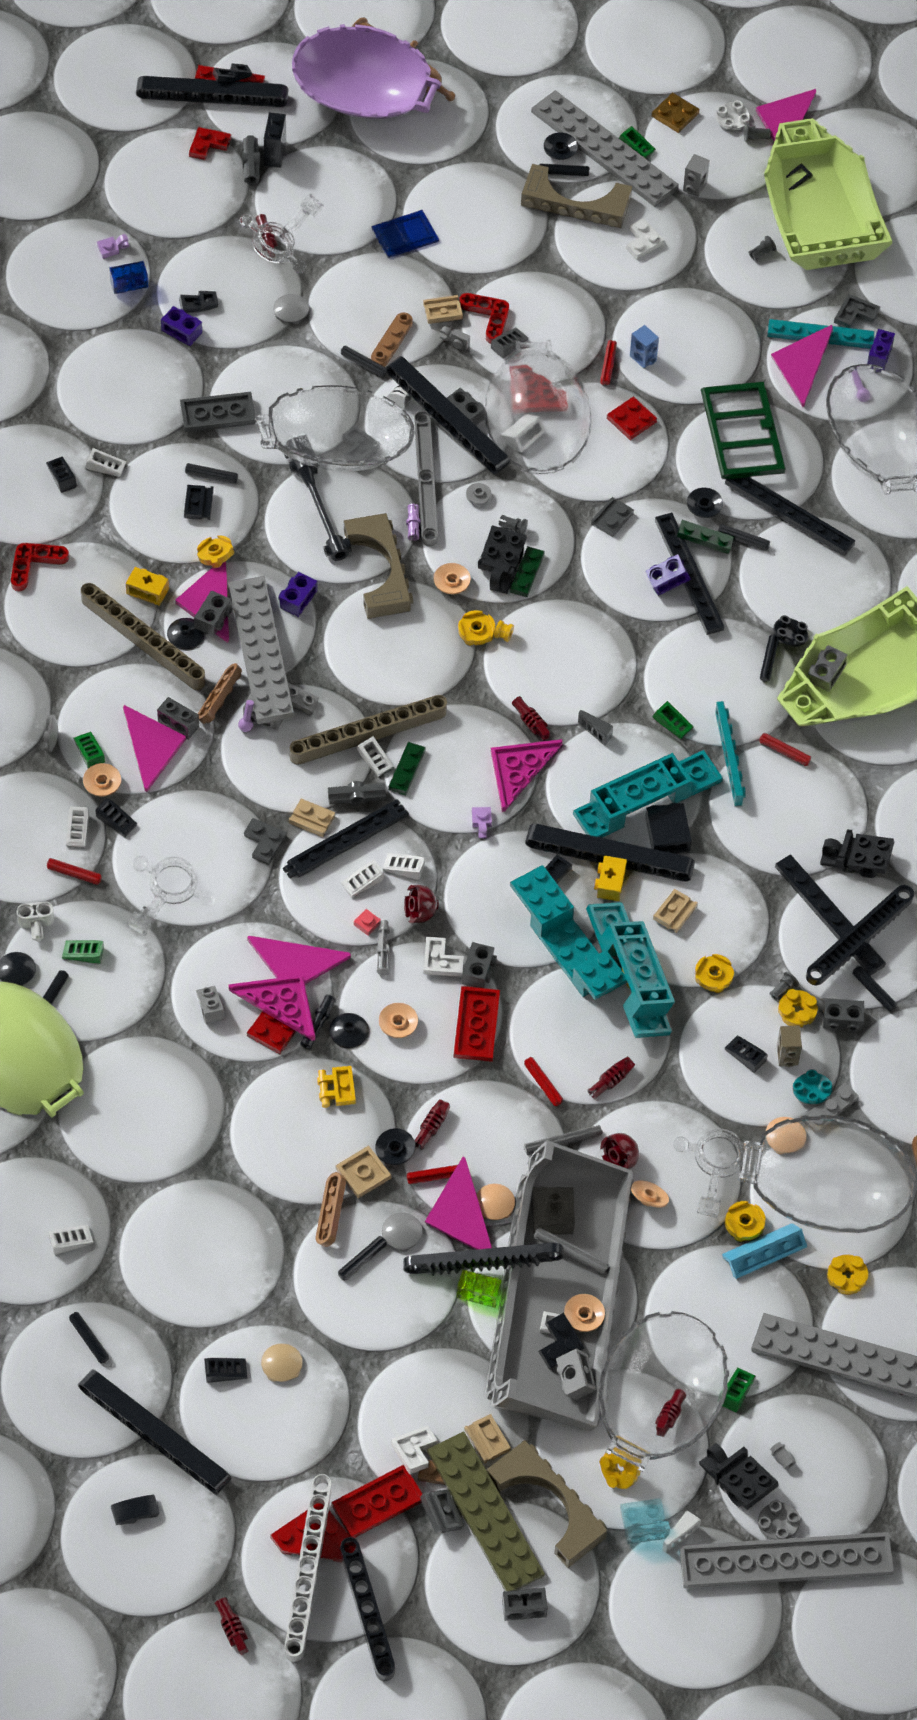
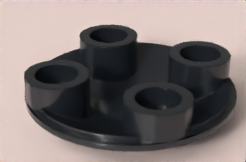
M782 615L773 626L776 637L786 645L799 647L808 640V626L804 622H799L786 615Z
M11 952L0 959V980L2 982L23 986L35 975V962L25 953Z

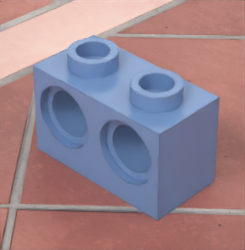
M643 325L631 334L630 357L642 368H646L656 362L659 337L646 325Z

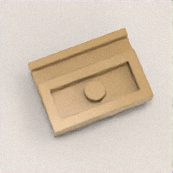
M458 295L423 300L428 324L463 319Z
M301 798L292 816L289 818V824L324 837L325 832L335 818V812Z
M674 889L653 915V920L668 929H673L677 933L697 908L698 902L690 900V897Z
M491 1414L464 1427V1431L484 1464L511 1450Z

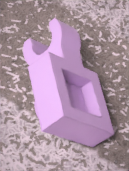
M123 234L116 240L114 237L97 241V247L104 259L119 254V249L129 247V240L127 235Z
M472 807V827H478L479 838H486L487 827H492L491 807Z

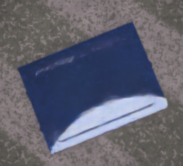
M423 210L371 226L387 258L439 242V238Z

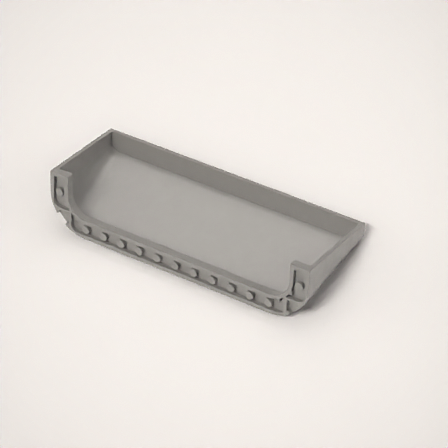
M547 1140L532 1154L527 1163L528 1171L526 1175L522 1174L520 1178L508 1247L542 1244L541 1241L534 1238L536 1230L542 1228L609 1265L606 1272L601 1274L564 1254V1257L559 1261L541 1262L539 1266L532 1263L530 1267L524 1264L522 1268L516 1265L514 1269L508 1265L504 1269L486 1384V1397L491 1400L490 1405L497 1408L592 1431L598 1427L600 1422L599 1408L603 1402L601 1394L605 1386L604 1373L608 1366V1360H606L607 1352L611 1346L609 1337L613 1329L612 1316L616 1310L614 1302L618 1293L617 1281L621 1274L619 1266L624 1253L622 1245L626 1238V1232L624 1231L629 1217L627 1210L631 1202L629 1195L634 1182L632 1179L633 1171ZM589 1294L598 1298L605 1309L604 1321L593 1331L580 1332L575 1329L574 1331L584 1346V1349L581 1351L587 1353L597 1391L574 1400L566 1396L562 1391L563 1384L557 1372L558 1365L548 1369L538 1352L555 1342L552 1335L540 1333L543 1311L562 1314L566 1303L573 1296ZM586 1314L580 1315L582 1318L588 1317Z

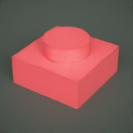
M365 909L354 920V926L368 936L381 924V919L368 909Z

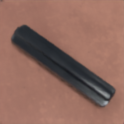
M539 164L549 167L548 174L589 176L590 172L589 166Z
M346 345L341 349V355L380 377H384L387 374L386 367Z
M187 463L185 467L186 474L234 484L238 480V474L230 471Z
M720 524L718 532L733 536L734 540L766 551L770 546V541L724 524Z
M775 634L770 635L760 674V680L763 682L770 681L779 644V639Z
M857 966L853 970L852 974L888 1011L891 1012L897 1007V1003L861 966Z
M64 970L58 971L43 996L51 1005L69 977V974Z
M378 1236L338 1271V1276L343 1281L347 1280L387 1245V1241L382 1236Z
M79 1312L71 1314L69 1316L70 1322L98 1362L101 1364L109 1359V1355Z

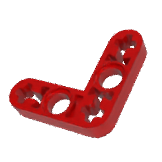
M463 293L459 297L462 310L490 315L486 329V341L491 344L493 339L503 334L509 314V303L507 301L472 293ZM487 303L489 306L483 308L480 304ZM500 307H503L502 312L500 314L499 309ZM494 320H501L502 323H501V324H494L493 321H494ZM493 330L496 331V335L494 337H492Z
M19 544L16 547L11 587L15 591H23L27 588L32 562L58 565L67 563L69 561L68 549L57 545ZM26 550L25 558H22V553ZM40 551H46L48 553L46 556L43 557L38 555ZM20 564L27 566L24 570L17 569V566ZM19 576H21L22 581L20 584H17Z

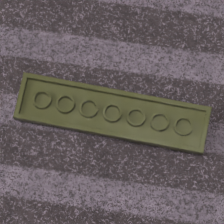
M463 1431L427 1449L428 1455L505 1591H515L544 1577L545 1573L465 1432Z

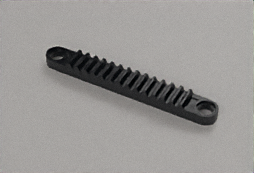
M900 885L808 967L806 972L807 982L817 986L825 982L831 975H834L841 966H844L851 957H854L861 948H864L871 939H874L882 929L884 930L892 920L894 921L912 903L914 890L908 885ZM906 892L909 898H901L899 893ZM811 972H819L821 977L814 978L811 976Z
M542 1243L411 1255L403 1259V1270L409 1274L431 1273L434 1276L436 1272L442 1275L446 1271L449 1275L453 1270L458 1274L460 1270L466 1273L468 1269L474 1272L476 1268L482 1272L484 1268L490 1271L492 1267L498 1270L500 1266L506 1269L508 1265L514 1269L516 1265L522 1268L524 1264L530 1267L532 1263L539 1266L541 1262L559 1261L564 1257L563 1245L560 1243Z

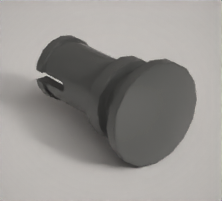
M746 123L743 132L744 140L747 141L748 137L752 140L754 138L769 140L770 129L755 128V126L749 127V124Z
M765 236V241L762 240L760 245L748 253L755 261L763 254L769 253L771 250L775 251L777 248L772 238Z
M501 515L500 519L506 522L499 520V526L525 534L528 526L527 519L521 521L519 518L513 519Z
M784 972L785 978H781L780 983L769 993L777 1002L780 1001L788 990L793 989V986H799L798 980L789 972Z

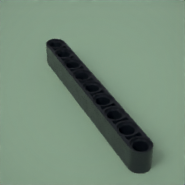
M140 76L136 87V96L141 99L267 107L286 106L289 92L288 87L284 84L240 81L217 82L216 80L157 76Z
M399 356L386 366L388 375L491 473L497 474L509 465L510 460L506 453L404 357Z
M531 824L525 840V844L533 849L596 863H603L604 856L627 859L626 869L683 882L691 880L695 861L687 856L541 824Z
M92 1369L78 1383L79 1389L213 1494L218 1495L232 1479L226 1470L96 1370Z

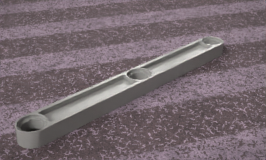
M420 411L414 416L421 538L425 545L433 546L438 542V523L431 419L427 412ZM419 418H425L427 421L425 423H420L417 420ZM427 475L430 476L431 479L428 481H424L421 479V477ZM427 534H432L435 536V538L429 540L426 539L425 536Z

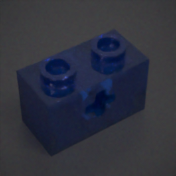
M144 261L109 267L110 282L114 294L148 288V273Z

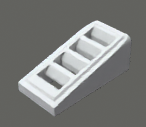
M93 448L85 468L120 477L126 461ZM115 465H119L118 470L114 469Z
M374 736L357 746L356 750L377 777L394 768ZM370 747L373 748V749H372L371 751H369V752L366 751V749H368V748H370ZM375 752L378 754L373 758L370 757ZM379 758L382 759L380 762L376 764L374 763L375 760ZM384 763L387 765L386 767L382 768L381 770H379V769L377 768V767L381 766V765L384 764Z
M73 806L69 808L66 846L85 848L89 808ZM71 837H82V839H71Z
M388 853L383 871L420 880L425 865V858ZM391 860L395 861L393 866H390Z
M373 860L346 878L341 884L351 898L384 881V872L377 862ZM352 882L357 887L356 889L351 886Z
M88 1225L48 1232L54 1255L94 1244ZM82 1232H84L86 1237L84 1240H82L80 1235ZM76 1234L78 1241H74L72 1235ZM65 1237H69L70 1242H66Z
M686 1511L665 1539L663 1551L668 1552L697 1530L701 1520L689 1511Z

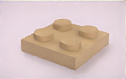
M369 1145L336 1165L337 1172L346 1178V1184L357 1198L362 1197L391 1179V1174Z

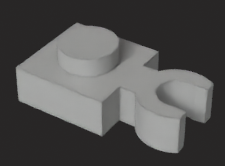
M446 326L441 329L440 332L443 334L440 338L442 340H449L455 348L468 351L470 348V335L456 329L452 331Z

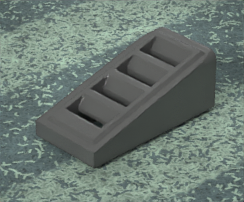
M515 327L491 341V349L502 358H505L526 342L528 337Z
M583 710L579 711L578 723L606 746L612 737L613 725Z

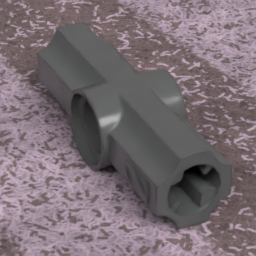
M248 135L246 138H243L244 182L248 185H255L259 182L260 152H258V138L254 137V135Z
M353 781L348 786L328 787L329 805L350 803L352 806H361L366 801L386 800L385 783L364 784L361 781Z

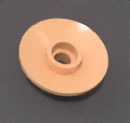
M457 563L444 564L434 574L435 586L446 594H458L465 591L471 580L469 571Z
M95 764L86 770L83 776V784L85 789L92 795L100 797L109 796L120 787L121 775L110 764Z
M392 1003L386 1006L379 1015L381 1030L393 1038H404L411 1035L418 1025L417 1013L411 1006L404 1003Z
M639 1180L635 1181L631 1186L633 1195L645 1206L661 1208L665 1207L669 1202L667 1193L656 1184Z
M578 1294L568 1300L564 1308V1314L573 1329L580 1332H590L597 1329L603 1323L605 1309L601 1301L595 1296ZM586 1314L588 1317L582 1318L580 1315Z

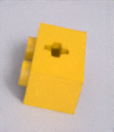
M134 567L125 583L126 594L158 606L161 605L169 590L168 578Z
M604 856L603 863L599 862L597 874H600V879L596 878L594 890H597V898L620 901L627 859Z

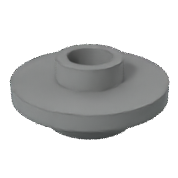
M474 483L467 488L466 497L472 504L483 505L491 499V489L483 483Z

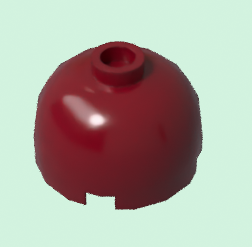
M410 885L407 891H410L409 896H405L404 899L405 916H410L409 923L427 922L438 910L439 901L436 899L434 892L427 886Z
M615 1133L601 1141L600 1150L603 1149L605 1154L602 1156L604 1161L627 1169H631L636 1165L639 1159V1148L631 1136L625 1133Z

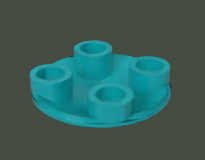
M810 1069L794 1081L793 1093L803 1103L819 1104L830 1097L832 1082L816 1070Z

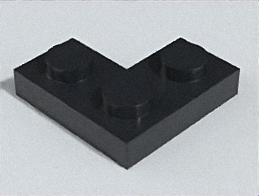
M564 1312L545 1323L555 1342L538 1351L548 1369L557 1365L556 1358L574 1349L580 1351L584 1349Z

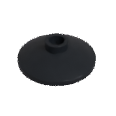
M557 132L545 139L543 147L549 157L557 160H566L576 154L578 143L570 134Z
M706 487L697 488L688 495L687 507L695 516L711 518L722 510L723 499L714 489Z
M180 618L170 624L167 630V637L169 642L175 647L186 650L197 647L204 639V632L194 628V619Z
M344 1013L337 1016L331 1022L329 1033L333 1042L338 1046L355 1048L365 1042L368 1037L369 1028L367 1022L361 1016L354 1013Z
M389 1129L377 1138L375 1144L376 1154L386 1164L401 1165L413 1156L415 1141L412 1135L403 1129ZM394 1148H398V1149H399V1151H396V1152H394V1151H392V1150H393Z

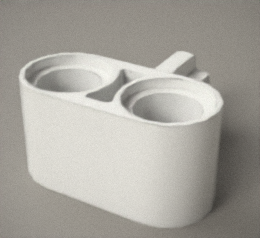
M49 902L25 903L17 908L18 924L22 928H31L33 940L37 942L42 940L44 937L43 927L50 926L54 922V909Z

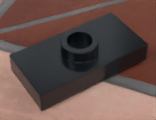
M557 854L545 868L558 884L572 869V864Z

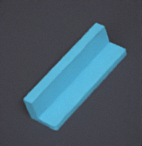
M791 1223L723 1253L722 1256L723 1259L729 1262L733 1277L737 1279L807 1248L802 1229Z

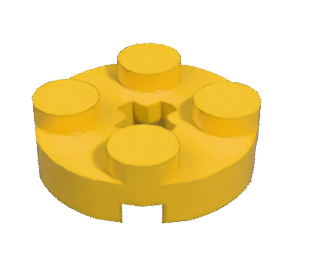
M218 535V538L215 539L209 537L198 545L197 556L202 564L218 568L223 562L234 555L235 552L231 540L226 536Z
M474 610L465 613L463 618L459 620L458 633L466 645H482L493 640L495 622L489 614L487 616L483 614V611ZM475 625H477V627H479L480 629L474 630L473 628Z
M719 954L702 957L697 962L695 968L696 983L706 990L716 993L722 992L733 981L734 969L731 966L732 963L728 958ZM717 970L718 975L713 976L709 971Z
M795 989L788 990L780 999L778 1013L782 1017V1021L788 1026L800 1025V1028L808 1023L809 1025L813 1023L818 1011L817 1000L814 996L805 991ZM794 1006H800L803 1010L796 1012Z
M748 1201L736 1202L728 1209L725 1227L729 1234L737 1241L753 1240L764 1231L765 1214L756 1204L754 1206L749 1204ZM743 1217L746 1220H750L748 1224L741 1223Z
M840 1255L832 1259L828 1267L827 1279L832 1287L834 1286V1288L838 1289L839 1293L851 1295L858 1293L867 1283L868 1269L861 1257ZM845 1271H850L852 1275L850 1278H847V1276L843 1275L842 1273H845Z
M614 1447L600 1458L599 1463L602 1474L606 1479L607 1485L611 1488L627 1489L638 1481V1476L641 1473L640 1463L633 1453L629 1454L625 1451L626 1448ZM618 1464L620 1467L624 1468L623 1471H620L618 1469Z

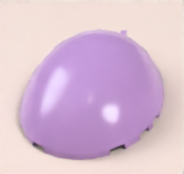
M341 24L337 28L330 29L328 26L319 29L316 34L311 37L307 36L300 42L292 58V70L295 80L310 98L334 111L354 117L385 119L400 116L412 110L428 113L436 90L441 86L439 80L430 77L431 69L425 57L418 49L415 50L408 41H402L392 33L365 25L355 24V27H345V24ZM427 86L430 87L424 102H421L425 95Z

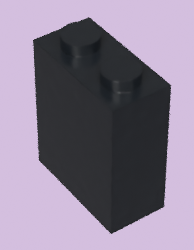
M269 112L264 134V166L281 168L286 147V114Z
M674 802L667 805L646 807L645 820L651 849L669 853L691 851L692 840L684 803Z

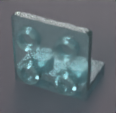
M660 1498L620 1505L627 1544L662 1540L668 1537L670 1533L669 1521L665 1520L662 1500Z

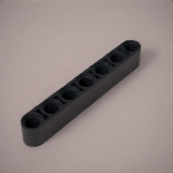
M347 1537L340 1545L342 1562L376 1676L381 1681H389L395 1674L392 1652L360 1545L355 1538ZM347 1546H353L355 1551L347 1553L344 1549ZM352 1566H359L361 1571L354 1573L350 1568ZM363 1585L367 1590L364 1593H360L356 1588ZM365 1605H369L373 1610L366 1613L362 1608ZM375 1625L379 1630L376 1633H372L368 1630V1627ZM381 1645L385 1650L382 1653H377L374 1651V1647ZM387 1665L391 1668V1671L383 1673L380 1671V1667Z

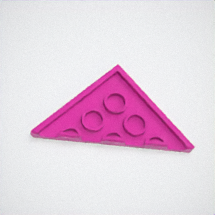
M816 89L756 107V112L766 129H770V136L774 142L780 123L804 119L816 95Z
M832 325L771 354V358L802 407L806 404L815 375L818 372L823 354L828 346L829 338L833 332Z
M226 561L220 567H212L175 600V604L195 617L210 591L228 597ZM228 617L225 618L222 629L216 633L227 643L229 642Z
M124 705L123 712L144 791L147 792L185 742L186 736Z
M562 739L491 748L490 752L502 812L507 810L560 749L563 743Z
M255 936L247 937V941L276 978L303 975L305 984L351 958L349 952Z
M303 975L228 984V989L233 994L310 1040H315Z
M463 1156L427 1216L425 1224L475 1250L492 1248L468 1164Z

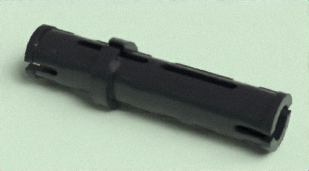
M328 994L324 996L320 1007L315 1010V1016L312 1020L315 1040L325 1021L329 1019L330 1011L336 1003V999ZM304 1036L300 1045L310 1050L315 1040L312 1041Z

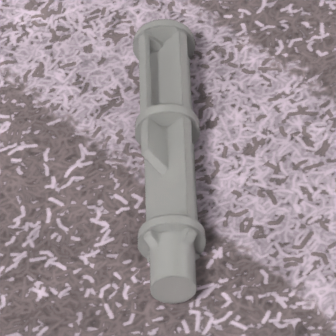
M382 920L381 927L378 930L377 973L379 975H386L388 973L389 945L386 944V935L390 933V929L388 928V921ZM386 956H387V969L385 968V957H386Z

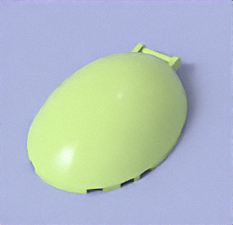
M0 981V1107L7 1109V1112L21 1116L22 1114L37 1115L44 1109L50 1117H54L58 1110L77 1096L81 1097L84 1094L78 1085L82 1081L84 1070L79 1043L63 1016L43 997L26 987ZM70 1088L72 1089V1091H70L68 1094H66L52 1106L50 1105L51 1102H53L67 1090H69Z

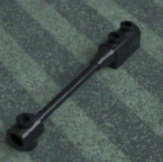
M307 436L293 438L286 443V448H283L284 456L286 459H291L292 462H289L291 473L296 472L309 488L329 536L326 546H323L326 557L331 556L332 560L341 561L349 555V552H352L351 543L348 538L343 539L342 536L335 534L319 496L314 479V474L318 473L317 460Z

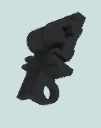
M491 526L481 559L479 558L478 569L492 572L490 590L508 594L512 579L517 571V565L523 556L527 535Z
M847 829L843 844L836 839H825L820 865L842 868L844 872L848 868L851 873L852 870H858V873L866 878H874L877 873L886 874L894 846V838L856 834L854 838L852 830Z
M715 1443L707 1449V1456L699 1461V1465L715 1479V1483L717 1485L720 1483V1488H724L727 1491L730 1500L736 1506H743L746 1510L779 1486L778 1481L752 1456L748 1457V1450L744 1446L728 1458L723 1448Z

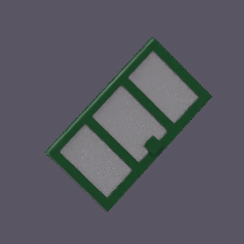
M764 381L701 388L700 391L721 478L734 479L785 474L786 468Z

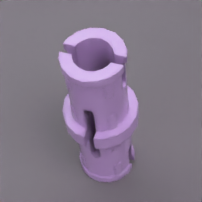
M409 504L407 506L408 519L406 520L408 539L411 540L412 536V541H416L419 539V526L421 524L419 505L416 504L415 508V504Z

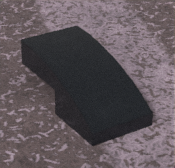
M232 63L230 69L214 68L213 76L217 82H233L252 76V72L248 65Z
M199 291L198 295H180L179 297L180 308L186 313L207 311L217 308L219 305L216 291Z
M154 1494L131 1498L110 1506L116 1525L136 1523L138 1519L157 1517L160 1513Z

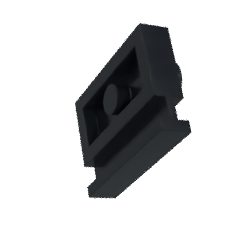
M187 485L184 518H207L210 520L214 486L207 488L201 485Z

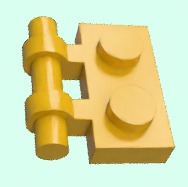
M352 1066L332 1067V1075H326V1070L324 1069L318 1071L319 1100L322 1102L323 1108L330 1107L331 1099H335L336 1106L356 1104ZM328 1084H333L334 1090L328 1091Z

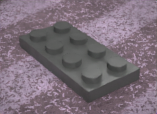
M251 392L180 400L185 432L256 424Z

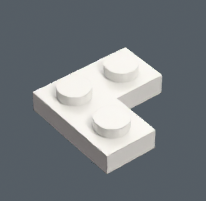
M644 218L630 225L629 230L637 239L626 244V249L636 260L664 245L665 240Z
M426 937L423 974L462 977L464 956L445 955L446 938Z
M425 1426L391 1439V1446L408 1473L412 1474L428 1468L429 1462L422 1451L437 1445L438 1440L429 1426Z

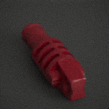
M259 214L255 218L259 228L258 236L263 251L268 250L269 256L272 258L277 256L274 247L278 246L273 228L268 225L266 215Z
M521 696L516 697L512 701V705L521 714V720L534 735L538 734L543 741L548 739L550 732L546 728L548 727L547 723L534 708L529 707L524 702Z
M628 1056L615 1063L600 1075L599 1081L587 1090L588 1094H593L592 1098L597 1099L607 1089L614 1088L626 1078L634 1068L635 1063Z
M439 1099L431 1108L420 1125L421 1131L414 1140L416 1148L423 1150L430 1137L436 1135L449 1112L450 1104Z
M676 1389L671 1399L665 1402L655 1421V1424H657V1436L664 1437L668 1430L674 1427L682 1411L681 1405L687 1397L685 1391Z
M226 1597L217 1600L215 1606L222 1618L221 1626L231 1647L236 1645L241 1655L249 1652L245 1644L248 1636L239 1616L233 1613Z

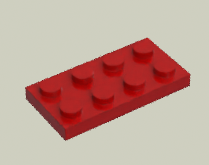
M461 986L453 1058L493 1062L500 990Z
M401 1465L332 1501L331 1506L349 1536L356 1538L422 1503L420 1498L422 1492L405 1466Z

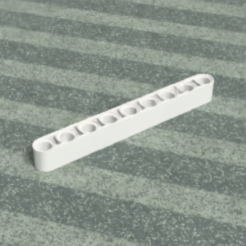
M324 1474L317 1475L312 1482L285 1640V1655L291 1662L300 1661L305 1653L332 1493L331 1480ZM320 1483H325L328 1485V1487L324 1490H320L317 1488V1485ZM317 1503H321L324 1505V1508L321 1510H316L313 1508V1506ZM314 1523L321 1525L318 1530H312L310 1526ZM312 1543L318 1546L314 1551H310L306 1547ZM312 1564L314 1568L311 1571H305L303 1566ZM303 1584L311 1587L307 1592H303L299 1588ZM299 1605H305L307 1607V1610L304 1612H298L296 1611V1607ZM297 1625L304 1628L300 1633H295L292 1629ZM297 1646L300 1648V1651L292 1654L289 1652V1649Z

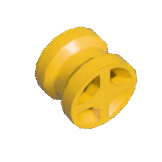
M499 620L495 628L494 637L503 638L504 641L509 642L514 631V625H507L504 621Z

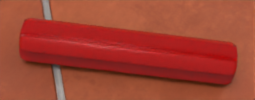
M609 340L607 343L600 379L602 385L610 384L617 348L616 341Z
M763 733L760 737V743L804 766H808L811 761V756L767 733Z
M49 858L47 862L48 869L89 883L99 885L102 879L99 873L53 858Z
M533 1057L524 1061L525 1067L554 1106L560 1105L563 1102V1098Z
M457 1165L407 1173L408 1184H416L450 1178Z

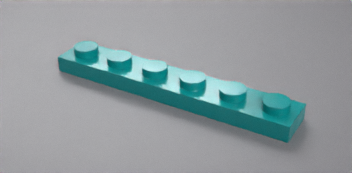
M769 319L767 337L799 341L828 326ZM833 326V332L828 344L871 349L875 331Z
M724 701L716 702L715 715L734 806H742L743 798H746V790L744 786H741L743 781L742 771H738L737 767L739 766V757L734 752L736 750L735 739L731 738L733 734L732 724H728L729 709L725 708Z

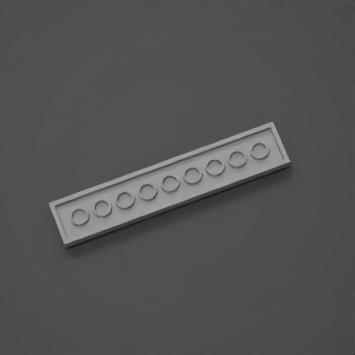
M556 90L532 107L531 113L556 132H563L573 136L578 143V149L625 185L633 186L632 190L652 206L656 207L678 190L679 184Z
M265 576L228 582L257 724L293 718L294 711Z
M763 1313L751 1347L752 1352L917 1398V1356Z
M889 1532L680 1545L679 1547L683 1588L893 1575L894 1573Z

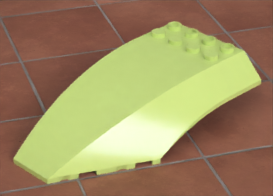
M813 118L780 123L764 177L773 214L790 259L806 270L874 260L892 244V239L881 216L871 187L865 157L857 155L853 152L852 147L846 145L836 135L832 136L829 134L827 129L819 125ZM802 163L813 174V177L789 191V188L803 178L806 173L800 169L788 178H786V175Z
M906 586L849 622L826 632L816 633L803 658L800 659L795 667L791 678L786 682L785 688L777 697L778 702L798 726L818 725L882 714L916 701L917 597ZM828 645L848 655V664L830 692L812 684L808 675L810 667L817 663L819 653L822 650L824 651Z

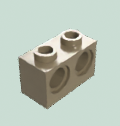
M800 1025L780 1026L777 1041L779 1066L793 1067L799 1065L802 1049Z

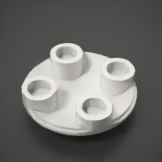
M736 100L720 105L717 108L716 119L719 125L725 129L740 130L745 127L746 123H749L750 113L741 101Z

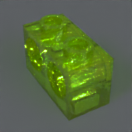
M462 1269L457 1285L456 1298L496 1308L501 1292L502 1280Z

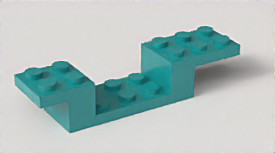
M704 750L681 761H678L676 756L671 753L592 789L590 792V802L573 810V816L585 834L603 838L624 828L626 815L666 796L670 798L672 803H678L723 782V777Z
M543 865L510 882V887L531 914L530 927L582 997L590 994L596 1000L627 983L625 974L608 951L605 950L599 954L574 921V906Z
M622 902L589 904L586 910L602 952L607 950L611 956H618L632 993L623 1004V1008L634 1037L669 1036L672 1030L666 1014L675 1001L644 921L630 922Z

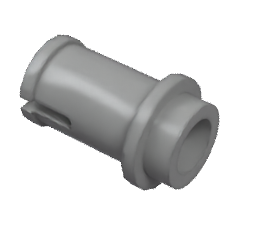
M778 1442L771 1447V1455L775 1456L786 1470L794 1465L795 1460L792 1459L785 1449V1444Z

